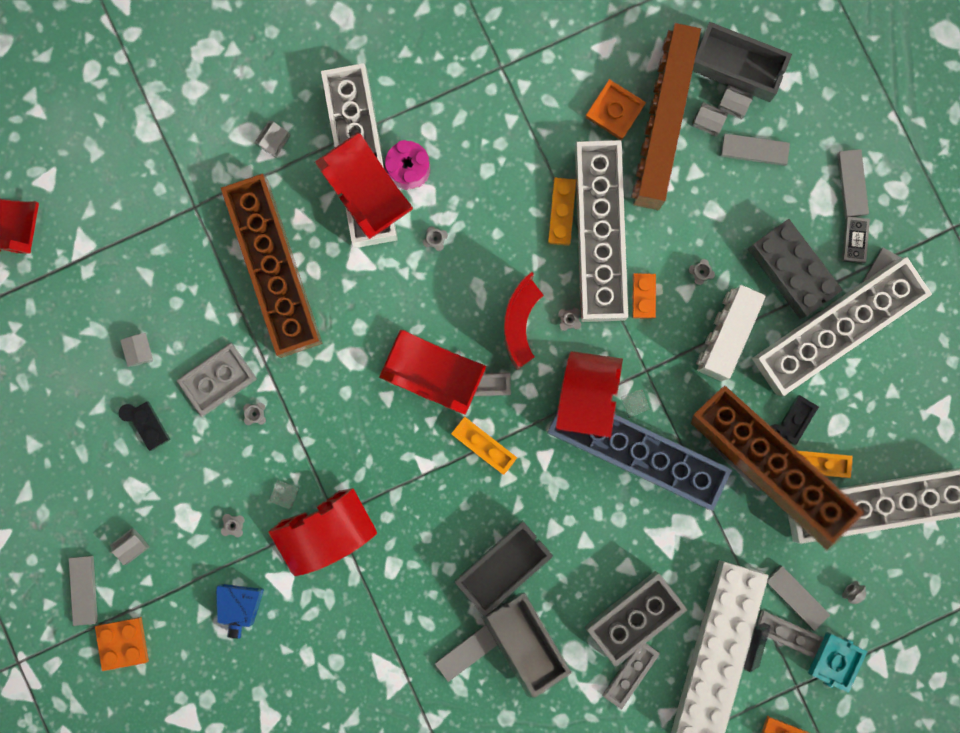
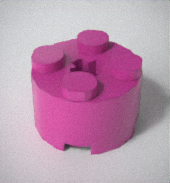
M402 140L388 151L385 158V167L388 175L397 187L404 190L421 187L428 180L430 161L426 150L420 144ZM410 162L412 167L405 169L404 164Z

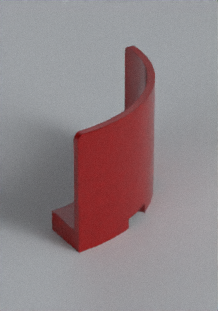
M359 132L315 161V164L337 195L342 194L339 199L352 214L368 239H371L413 209Z
M0 199V252L5 250L18 254L31 253L39 202Z
M533 272L529 273L515 289L505 315L504 339L509 358L516 370H519L535 358L527 341L526 326L531 310L544 295L533 282Z
M400 330L379 378L466 415L486 366L443 349L407 331Z
M570 352L562 385L556 423L557 429L611 437L616 402L612 401V397L618 394L623 358Z
M354 488L339 490L329 499L317 505L318 510L312 514L307 515L304 512L294 517L283 519L268 531L294 576L308 574L339 561L359 549L377 534V530Z

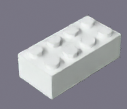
M743 285L732 289L731 292H727L722 303L725 307L722 312H718L714 320L716 328L713 333H709L705 344L708 346L704 353H700L696 364L699 365L698 372L719 381L730 379L764 302L765 295Z

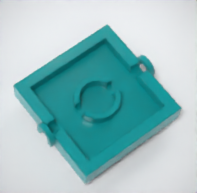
M826 632L808 674L824 681V684L831 688L835 686L849 693L868 651L853 645L854 642L846 638L843 640Z

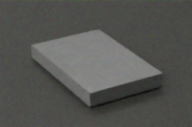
M230 343L176 381L199 415L204 417L256 381L257 378L234 344Z

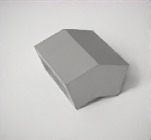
M727 85L718 108L732 116L743 119L753 99V95Z
M703 102L692 126L717 137L727 118L728 112Z
M268 121L254 143L276 158L291 135L275 122Z
M146 333L120 340L128 367L153 361Z
M134 528L110 545L111 552L123 565L129 564L150 548L144 538Z

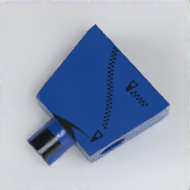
M228 584L217 586V621L219 624L229 625L228 638L240 639L242 626L250 627L254 624L264 589Z

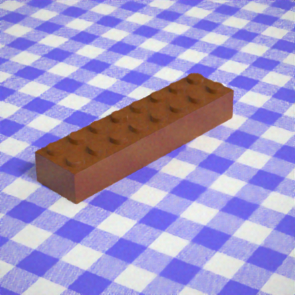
M675 23L673 29L668 30L662 46V51L664 52L662 59L659 61L657 71L659 74L653 89V93L657 94H654V98L651 101L649 114L652 115H650L649 121H647L644 132L648 137H645V141L642 143L640 156H643V158H641L636 170L635 177H639V180H636L631 194V198H635L633 204L635 206L660 210L666 201L701 28Z
M262 173L221 187L276 356L283 358L323 344L268 179Z
M725 385L693 415L691 424L827 551L865 513Z

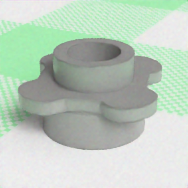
M431 226L427 229L426 239L423 240V244L425 247H433L436 251H442L444 249V240L448 237V234L445 230L440 231Z
M702 259L697 265L689 267V273L693 274L697 285H702L705 280L713 279L715 276V272L706 259Z
M578 308L567 311L561 309L558 312L561 330L566 331L572 328L577 330L581 327L578 316L580 311Z
M263 403L244 405V423L250 426L252 423L262 425L266 422L264 417L265 405Z
M225 514L222 518L224 525L221 529V534L223 536L234 535L237 538L243 535V523L245 522L244 517L241 515L236 517Z
M855 581L845 588L842 597L844 599L847 598L849 603L858 604L866 597V587Z

